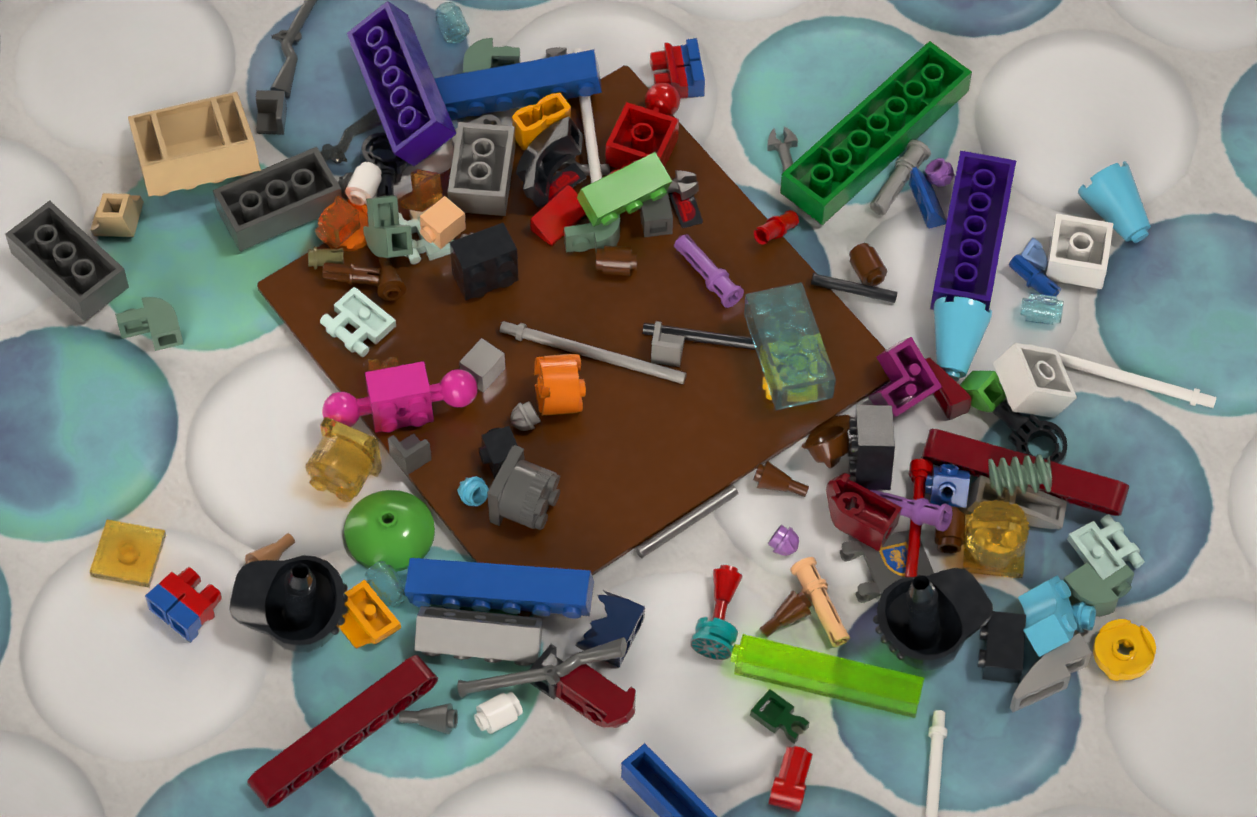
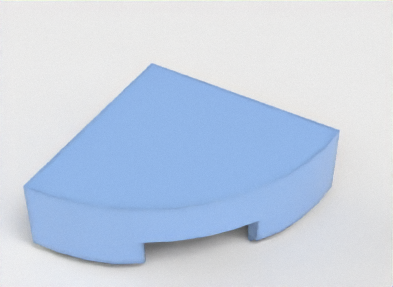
M1032 237L1021 256L1035 268H1042L1044 270L1043 273H1045L1048 262L1042 244Z

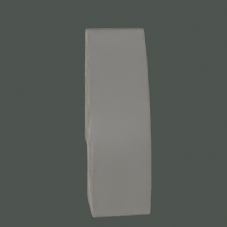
M981 475L971 484L966 510L1003 522L1060 530L1063 527L1067 501L1041 491L1035 493L1031 487L1027 488L1026 494H1022L1019 486H1016L1014 495H1010L1007 487H1004L1002 496L999 497L994 488L990 489L989 478Z
M1080 633L1074 635L1067 643L1046 653L1033 665L1013 694L1010 705L1012 712L1067 689L1071 673L1088 666L1092 652Z

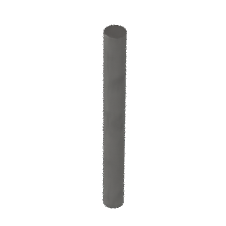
M730 485L636 547L637 554L641 558L645 557L737 496L738 491L735 486Z

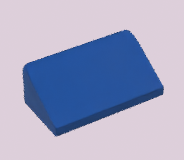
M913 167L909 186L926 226L930 229L946 225L947 219L932 184L928 182L924 173L917 167Z

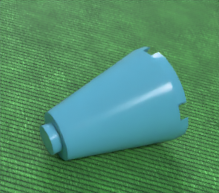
M1123 161L1122 167L1115 163L1104 168L1090 178L1092 181L1090 186L1086 188L1083 184L1079 188L1078 194L1102 219L1106 222L1114 223L1113 229L1126 242L1133 241L1137 243L1149 235L1147 231L1151 226L1131 169L1126 161Z
M946 297L937 299L934 304L937 364L951 378L959 381V378L966 376L990 323L992 310L990 309L987 312L985 310L986 305L974 299L954 297L953 302H945Z

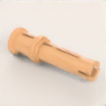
M804 558L796 562L790 571L794 576H797L803 588L801 592L812 603L832 646H841L847 643V640H850V636L826 591L828 584L825 579L821 578L816 568L817 562L815 558Z

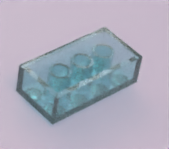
M802 282L746 294L744 316L775 409L779 410L833 398L836 378Z

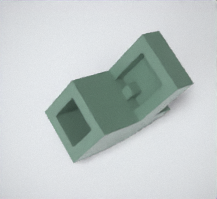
M493 38L481 39L467 49L464 55L463 73L521 63L520 47H493Z
M389 195L366 198L369 226H363L367 245L373 254L385 258L412 255L411 226L399 224L397 196Z
M620 214L616 221L607 226H603L601 223L593 227L588 218V224L564 227L566 252H583L595 248L596 253L597 248H604V245L616 246L620 238Z
M144 297L142 298L143 308L128 309L123 313L115 314L122 339L150 332L155 351L183 344L176 312L163 299Z
M1087 562L1064 577L1063 581L1066 582L1071 591V596L1068 597L1071 605L1085 602L1088 606H1094L1096 617H1100L1115 611L1118 599L1125 596L1131 590V583L1135 573L1128 565H1125L1103 580Z

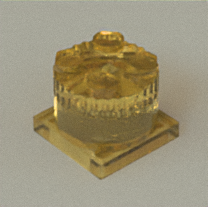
M325 417L320 424L322 439L305 467L308 475L311 477L309 484L318 491L328 490L334 493L343 502H351L359 494L369 475L378 477L382 470L379 441L375 437Z
M1003 500L983 501L976 506L971 515L966 514L962 569L973 574L1023 578L1029 522L1027 517L1024 516V510L1018 504H1010Z

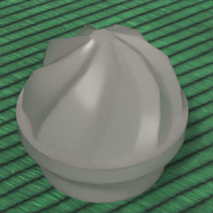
M530 401L523 405L521 402L518 403L511 412L512 426L521 431L533 430L535 428L534 425L541 422Z

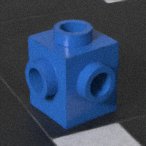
M943 464L940 468L934 467L933 476H927L925 494H930V503L939 506L947 504L953 507L966 508L970 471L958 470L957 466Z

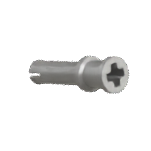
M919 140L909 141L907 151L896 160L894 172L870 203V208L876 214L885 215L893 201H895L910 179L912 168L917 167L919 169L922 162L930 157L931 151L923 142Z

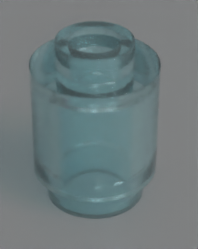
M445 2L439 5L435 11V20L444 40L448 43H460L465 40L470 29L460 7L453 2Z
M1029 293L1028 298H1022L1020 315H1025L1026 322L1047 325L1061 323L1064 300H1057L1056 296Z
M380 561L367 570L365 574L367 583L387 607H396L405 601V583L391 565Z

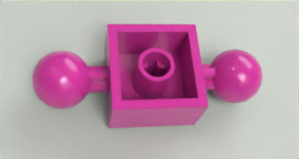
M422 361L365 372L368 397L356 399L347 392L333 393L324 401L322 415L325 422L332 428L336 424L351 428L356 424L360 416L372 414L375 433L381 431L392 432L407 426L419 427L434 421L432 402L444 400L453 407L467 406L475 399L478 386L473 375L460 369L448 372L442 378L441 383L429 385L425 364Z

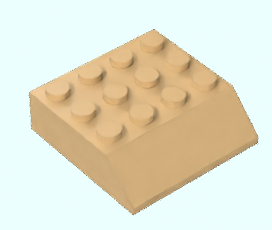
M237 92L128 116L149 197L154 195L164 196L171 191L180 189L190 190L201 184L210 182L220 183L227 178L235 176L245 177L254 172L261 171L255 141Z

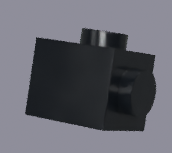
M510 426L493 428L481 435L482 447L478 448L483 465H489L494 479L512 446H518Z

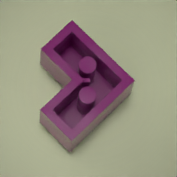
M909 337L876 356L891 382L868 397L873 405H891L893 418H895L942 386L913 338Z

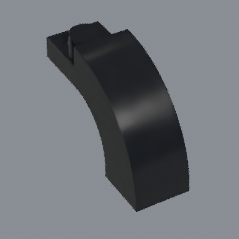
M570 116L555 122L541 132L524 151L518 163L516 174L523 182L524 193L527 198L532 199L538 208L548 203L550 181L556 170L567 160L580 155L582 152L583 134Z

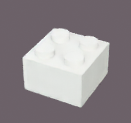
M1056 214L1046 276L1051 281L1102 289L1107 272L1114 223Z
M1014 343L993 362L1008 404L1014 412L1055 418L1077 399L1057 350Z

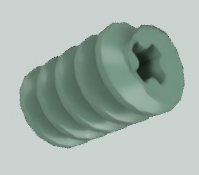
M1038 454L1035 463H1032L1029 455H1026L1022 465L1015 456L1012 458L1010 466H1008L1005 458H1001L998 467H996L993 459H988L990 489L994 488L999 497L1002 496L1004 487H1007L1010 495H1014L1016 486H1019L1022 494H1026L1028 485L1032 486L1035 493L1039 492L1040 484L1044 485L1047 492L1051 491L1052 474L1049 455L1047 462H1045L1042 455Z

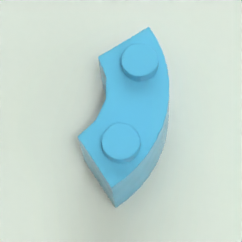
M1058 575L1018 597L1026 614L1024 632L1038 657L1070 641L1074 636V631L1077 629L1068 598L1071 596V591L1066 582L1060 580Z

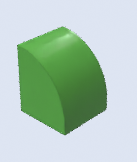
M972 371L960 384L971 396V406L984 412H993L1006 398L1004 389L995 371Z

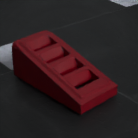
M930 357L925 359L942 386L932 394L947 419L951 420L968 413L972 402L971 396Z

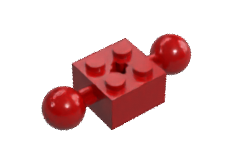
M657 83L651 86L645 95L646 108L626 102L606 143V164L618 168L609 174L656 152L665 168L679 135V119L672 117L680 106V95L675 87L668 83Z

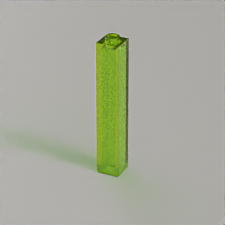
M745 634L742 635L740 645L734 644L730 662L735 663V675L916 718L924 683V677Z

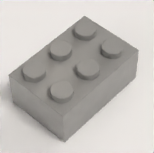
M458 122L448 185V199L464 213L506 216L516 147L514 126Z

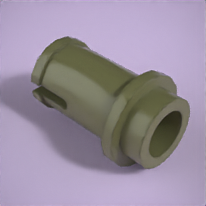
M314 246V249H308L309 267L314 266V269H317V266H323L326 262L343 264V248L317 249V246Z

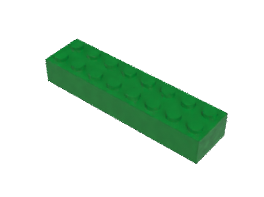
M929 41L782 173L780 193L821 225L825 224L907 148L909 141L920 137L969 92L972 71Z

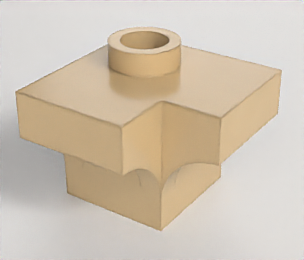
M103 193L90 230L94 236L134 237L144 203L141 196Z

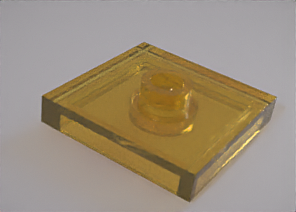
M107 519L90 569V576L150 588L166 538L165 530Z

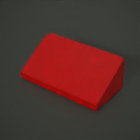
M567 185L531 218V231L550 246H553L564 236V227L576 225L586 215L577 199V192Z

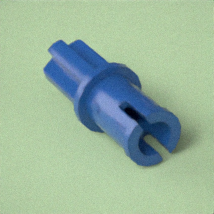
M1017 254L1009 262V267L1027 281L1026 286L1038 291L1048 302L1054 300L1060 293L1061 288L1043 273L1044 270L1042 268H1035L1023 256Z

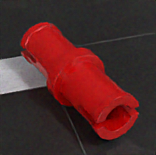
M788 210L780 216H772L766 221V224L754 230V238L759 244H766L774 238L779 239L786 235L788 230L795 228L799 224V217L792 210Z

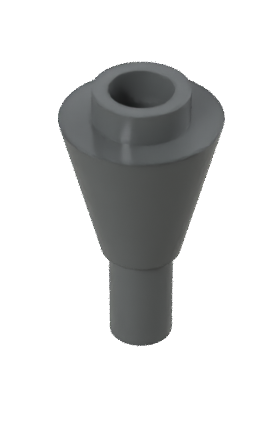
M451 703L419 711L400 710L399 722L415 723L450 734L452 728L457 727L458 712L453 710Z

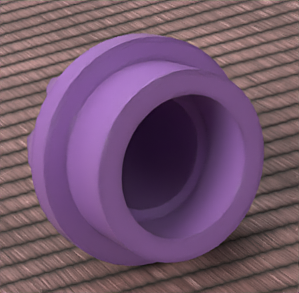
M943 158L931 161L925 168L928 182L937 187H945L951 183L954 177L952 165Z
M781 524L771 537L768 545L774 548V553L787 556L797 551L799 537L793 531V528L789 527L787 529Z

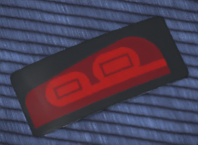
M576 163L570 164L552 177L548 202L567 185L573 187L587 178Z
M669 193L681 228L703 223L694 195L681 200L679 193Z

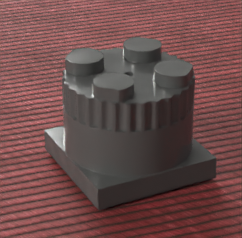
M516 445L512 446L487 492L490 523L500 526L505 517L532 529H543L548 518L546 512L550 505L553 507L556 505L561 492L560 489H557L560 476L553 471L524 460V449Z

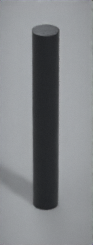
M815 273L812 274L811 285L888 302H896V291Z

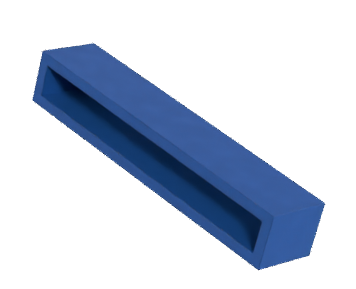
M594 49L434 78L451 121L463 117L481 116L486 113L508 111L513 108L536 105L542 98L553 93H561L565 99L602 93L599 65Z
M410 558L404 592L409 602L417 607H430V604L442 605L446 609L456 610L460 609V607H472V609L479 612L499 609L508 614H519L520 611H526L544 617L550 616L553 613L563 614V616L571 619H578L581 616H590L594 579L589 570Z
M645 743L621 762V778L659 817H717Z

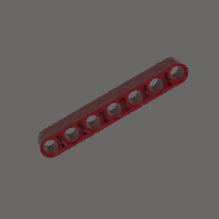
M930 429L921 458L929 460L937 466L943 464L955 465L958 467V470L970 471L972 476L980 477L982 475L989 478L988 459H993L996 467H998L1000 459L1005 458L1008 466H1010L1012 458L1016 456L1022 465L1024 457L1028 454L947 431ZM1029 455L1032 463H1035L1036 457ZM1050 461L1052 474L1051 491L1047 492L1043 484H1040L1039 491L1065 500L1073 505L1112 516L1122 515L1130 488L1128 484Z
M418 655L409 657L256 770L247 781L248 786L267 808L276 806L396 717L400 710H405L427 694L438 682V677Z

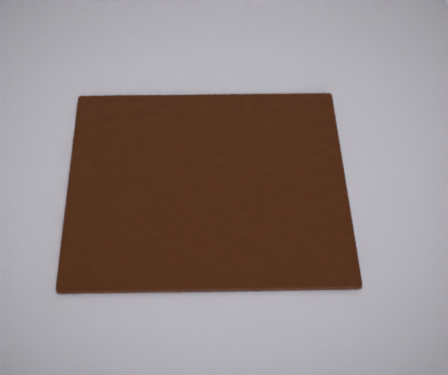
M622 66L600 79L602 93L590 96L600 164H606V143L626 102L646 108L645 95L649 88L628 66ZM579 97L569 98L566 101L571 106V119L583 134L582 152L580 155L575 156L576 162L579 164H589ZM680 122L678 140L665 169L672 181L676 178L675 171H687L696 174L699 190L694 194V198L703 223L681 228L669 193L673 216L672 234L644 237L639 209L630 214L627 211L621 213L620 238L616 246L632 247V253H637V269L631 270V275L603 274V271H596L595 248L583 252H566L564 236L553 246H550L531 231L530 220L543 207L538 208L532 199L526 197L523 190V182L516 174L518 163L525 150H522L515 140L516 147L506 216L465 213L466 229L453 239H460L462 233L469 235L470 233H476L504 223L517 248L519 281L514 282L511 286L506 288L500 287L487 292L482 297L471 298L465 301L452 275L451 254L430 261L426 252L419 254L421 261L417 264H411L406 256L391 257L392 266L406 286L405 294L394 301L381 299L378 295V287L353 283L352 286H349V282L323 279V266H317V269H314V266L309 267L308 253L262 279L257 284L258 291L339 392H347L356 399L368 397L365 372L424 361L429 385L441 383L442 378L448 372L460 369L459 362L481 338L505 353V370L484 393L478 389L475 399L469 405L453 407L444 400L432 402L433 422H428L419 427L407 426L392 432L381 431L375 433L372 414L360 416L361 420L389 455L388 438L392 435L399 442L413 433L420 441L427 439L430 443L432 460L406 476L477 563L589 570L594 575L758 468L759 464L763 465L766 461H769L890 382L889 377L876 356L886 350L832 289L811 285L812 274L817 273L784 237L774 238L766 244H759L755 240L754 230L766 224L768 219ZM610 166V172L618 169ZM451 168L397 199L398 213L402 214L404 220H411V209L438 202L444 196L448 198ZM587 176L586 179L572 187L577 194H579L581 188L591 184V177ZM585 215L576 225L588 224L589 221L587 215ZM417 232L412 233V239L416 241L420 240ZM688 234L716 267L728 272L729 279L736 286H741L744 290L740 301L729 308H725L721 304V298L714 291L708 290L705 284L706 280L674 247L679 237ZM326 243L317 247V249H332ZM368 245L352 252H343L344 265L355 263V266L381 269L379 256L373 254ZM353 287L396 320V327L377 344L368 338L363 341L369 347V352L364 357H361L356 352L349 351L342 340L328 334L326 327L320 323V319L325 314H328L333 319L338 315L334 311V304ZM503 321L516 325L523 323L530 329L650 363L653 336L642 334L644 323L655 324L656 321H659L664 326L757 338L760 340L758 350L684 340L680 367L657 364L687 373L684 384L580 355L581 371H578L579 379H584L586 395L582 397V412L542 415L538 410L535 384H537L538 375H534L536 357L575 353L522 339V341L516 340L515 336L500 332V327ZM350 323L344 327L352 334L357 330ZM786 342L815 343L816 399H786V389L784 388L777 390L778 397L776 399L769 400L766 398V390L763 389L762 379L765 376V368L762 366V355L765 354V345L774 344L776 345V352H785ZM785 366L777 367V375H786ZM530 401L541 422L534 425L535 428L533 430L521 431L512 426L511 412L518 403L521 402L523 405ZM510 426L518 447L524 449V460L553 471L560 476L557 489H560L561 492L558 501L554 507L549 506L546 512L548 514L547 522L541 530L532 529L505 517L500 526L490 523L488 497L479 506H468L461 501L457 489L460 486V482L464 481L466 477H480L484 480L488 489H490L494 481L489 465H483L478 448L482 447L481 435L493 428ZM520 611L517 615L530 617L533 613Z

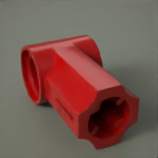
M798 746L786 748L779 776L775 777L771 789L769 805L800 812L806 791L805 782L812 761V753Z

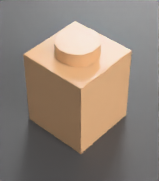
M444 196L420 215V233L427 242H433L442 249L466 229L465 213Z

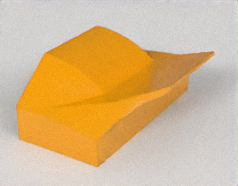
M363 580L344 593L348 596V601L345 602V606L348 607V613L343 615L345 623L340 625L339 628L355 648L369 643L377 644L401 629L399 620L366 580Z

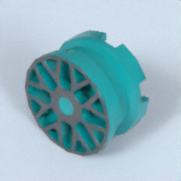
M707 617L698 619L695 626L696 633L692 635L690 642L692 649L700 655L715 660L730 658L733 652L732 644L736 642L738 636L737 629L729 622L714 617L713 621H707Z

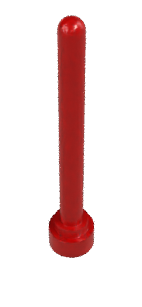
M914 459L910 462L909 476L914 483L912 500L925 497L927 476H933V463L929 460ZM911 519L905 577H916L918 572L922 525H916Z

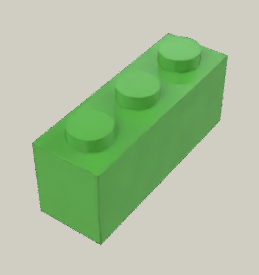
M656 152L581 188L577 199L593 227L601 223L603 226H607L619 218V214L625 211L628 214L633 213L643 206V202L649 199L657 201L668 193L667 190L672 180Z

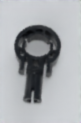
M374 133L368 136L362 144L360 162L373 163L382 172V180L377 189L376 197L394 195V173L395 183H399L402 179V173L406 169L407 162L397 155L395 158L388 160L374 156L372 151L376 149H388L393 153L386 133Z
M1007 400L1001 402L1002 407L998 405L995 408L993 414L997 415L1012 430L1008 440L1016 446L1017 452L1023 453V449L1025 450L1024 454L1033 456L1028 449L1029 443L1034 438L1046 436L1051 438L1053 443H1056L1055 451L1049 456L1050 461L1059 464L1064 462L1067 454V438L1059 426L1049 421H1040L1034 414H1031L1029 418L1023 417L1019 412L1012 411ZM1056 435L1058 436V438L1060 439V441H1061V443H1062V452H1058V451H1059V443H1057V442H1058V439H1057Z

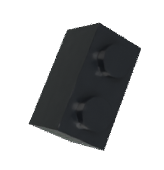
M993 611L989 621L980 628L979 640H985L984 649H979L977 667L983 668V680L1020 682L1023 671L1026 614Z

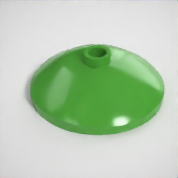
M382 490L364 497L355 504L345 521L344 536L349 552L361 565L378 572H398L408 569L410 558L423 559L427 555L434 541L435 526L429 508L419 498L400 490ZM385 519L393 520L391 523L383 522Z

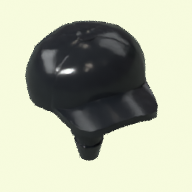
M302 555L284 561H252L243 565L237 573L229 611L235 621L250 629L268 635L283 649L293 652H311L326 644L333 635H337L339 633V626L345 623L343 615L348 613V607L345 606L348 596L344 592L347 591L348 586L343 583L338 570L328 561L315 556Z
M952 568L928 576L905 577L893 582L884 589L878 601L877 615L873 617V622L878 624L875 631L877 634H881V642L886 644L890 652L899 660L917 670L931 671L941 668L955 659L965 640L989 621L993 614V605L979 582L970 572L965 569Z

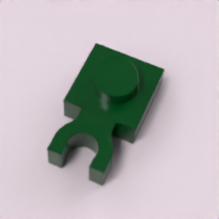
M771 689L766 692L750 713L752 718L774 734L779 729H782L787 739L794 744L798 741L799 734L794 732L792 728L799 726L806 731L810 723L801 716L792 715L794 706Z

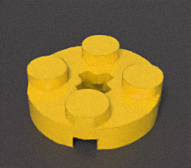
M1117 619L1106 623L1100 629L1093 645L1095 662L1106 673V676L1114 681L1121 679L1132 680L1143 676L1152 667L1156 652V643L1150 631L1142 625L1139 627L1136 624H1131V620ZM1119 644H1123L1125 648L1131 647L1132 650L1129 652V655H1123L1118 652Z

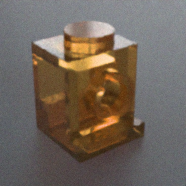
M339 195L334 198L335 205L322 212L318 219L319 226L315 229V233L321 241L329 242L335 248L339 247L361 227L359 211Z

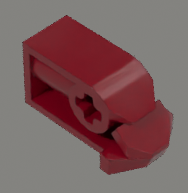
M843 473L827 483L826 494L834 526L847 535L880 551L897 526L902 507L849 480L850 475L847 473Z
M582 664L567 675L559 677L560 681L557 683L556 697L594 724L604 728H617L628 723L635 715L636 690L633 687H630L626 692L587 664Z

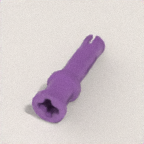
M688 234L679 237L674 247L706 280L705 284L708 290L714 291L721 298V304L725 308H729L740 301L744 290L741 286H736L729 279L728 272L716 267Z
M870 490L902 507L900 516L910 518L916 525H932L937 530L943 532L951 523L953 513L950 505L943 504L939 506L929 503V500L925 498L911 500L878 490Z

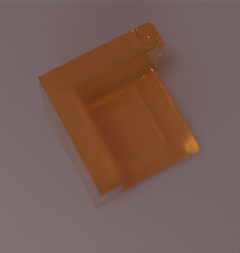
M420 169L411 172L413 194L402 200L400 204L401 208L423 212L443 198L440 173Z

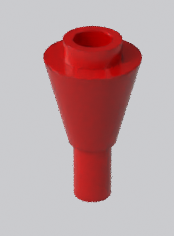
M721 565L720 568L713 570L714 598L716 603L712 620L714 617L725 620L727 606L743 578V575L738 573V569L734 566Z

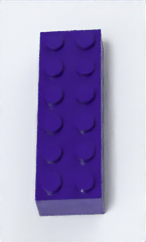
M386 1L346 34L393 153L412 166H416L457 133L408 14L391 2Z
M960 150L930 310H934L935 301L939 298L946 297L945 302H953L954 297H965L984 303L986 305L985 310L989 311L1017 160Z

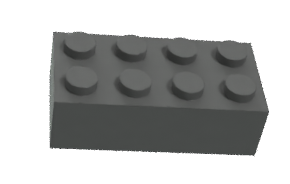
M317 146L213 190L216 209L239 251L315 220L332 203L337 201L343 202L341 187Z
M50 200L5 234L11 254L84 322L129 288L124 268Z

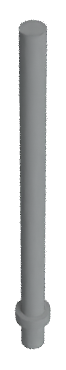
M503 321L500 327V332L515 336V339L522 341V339L530 340L684 384L687 373L530 329L523 323L516 325Z

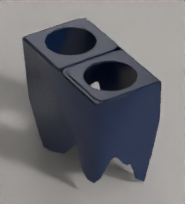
M604 591L607 595H598V599L605 605L607 617L591 621L592 628L583 635L584 640L577 642L575 646L585 651L624 637L627 643L626 656L644 621L645 606ZM625 656L604 661L620 668Z

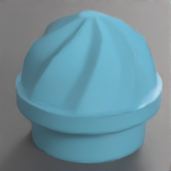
M474 476L471 478L466 477L464 481H461L457 491L464 504L479 506L486 501L489 489L483 479Z
M1085 602L1073 604L1071 607L1077 624L1076 630L1078 632L1091 631L1096 619L1095 607L1088 606Z

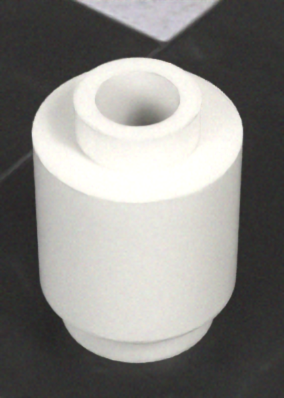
M363 162L360 166L356 167L345 190L346 195L353 204L361 206L365 203L367 205L366 198L374 197L382 180V172L378 166L370 162Z
M513 692L508 694L501 693L476 706L477 713L474 714V719L481 731L486 730L489 734H492L517 721L518 716L523 714V710Z

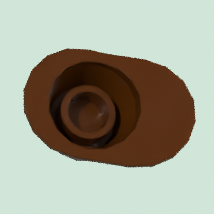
M840 415L831 419L810 433L806 442L801 447L808 449L817 463H825L828 468H833L840 462L841 457L849 452L848 430L849 418L851 416Z

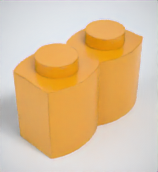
M561 93L547 95L536 105L525 106L514 113L512 116V126L515 127V140L522 150H526L541 132L555 122L568 116L571 118V106Z

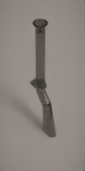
M376 107L346 128L338 145L325 144L322 146L320 153L325 161L332 159L337 164L342 161L347 162L344 153L348 150L353 137L382 126Z

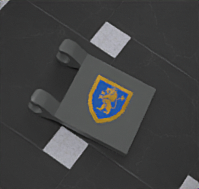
M909 530L891 534L880 551L860 541H846L842 544V550H840L841 559L846 562L863 555L874 583L865 582L858 585V591L856 592L858 602L865 603L881 596L884 589L893 582L905 578ZM920 540L917 576H928L934 574Z

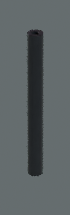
M644 323L642 334L653 336L655 324ZM662 325L661 332L685 336L684 340L752 350H758L760 340L757 338Z

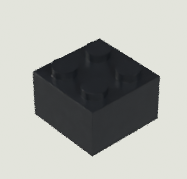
M504 223L450 242L452 275L465 301L471 298L482 297L487 292L500 287H509L514 282L519 281L517 248Z
M856 405L855 417L849 418V435H853V437L849 439V452L847 456L853 457V459H849L848 474L850 477H854L855 483L868 490H891L895 451L892 406Z

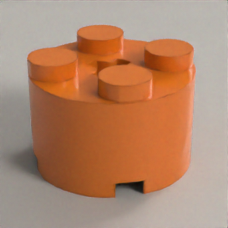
M579 354L536 357L534 375H538L537 384H535L538 410L542 415L582 412V397L586 395L584 379H579L578 371H581Z

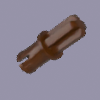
M326 262L322 268V278L325 280L349 282V286L356 283L378 287L381 269L355 266V263L344 265Z

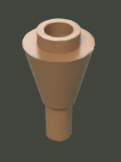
M287 533L276 543L246 554L245 565L252 561L279 560L282 553L295 543L294 537Z

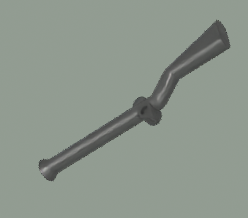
M305 0L288 31L281 30L279 33L271 35L272 39L280 41L286 61L270 90L285 91V97H290L298 61L292 44L294 41L297 42L302 39L300 30L317 0Z
M622 637L576 653L556 666L546 665L539 669L467 682L458 680V692L460 697L463 698L469 693L547 680L549 685H554L560 681L559 677L567 675L582 664L624 657L627 649L626 639Z

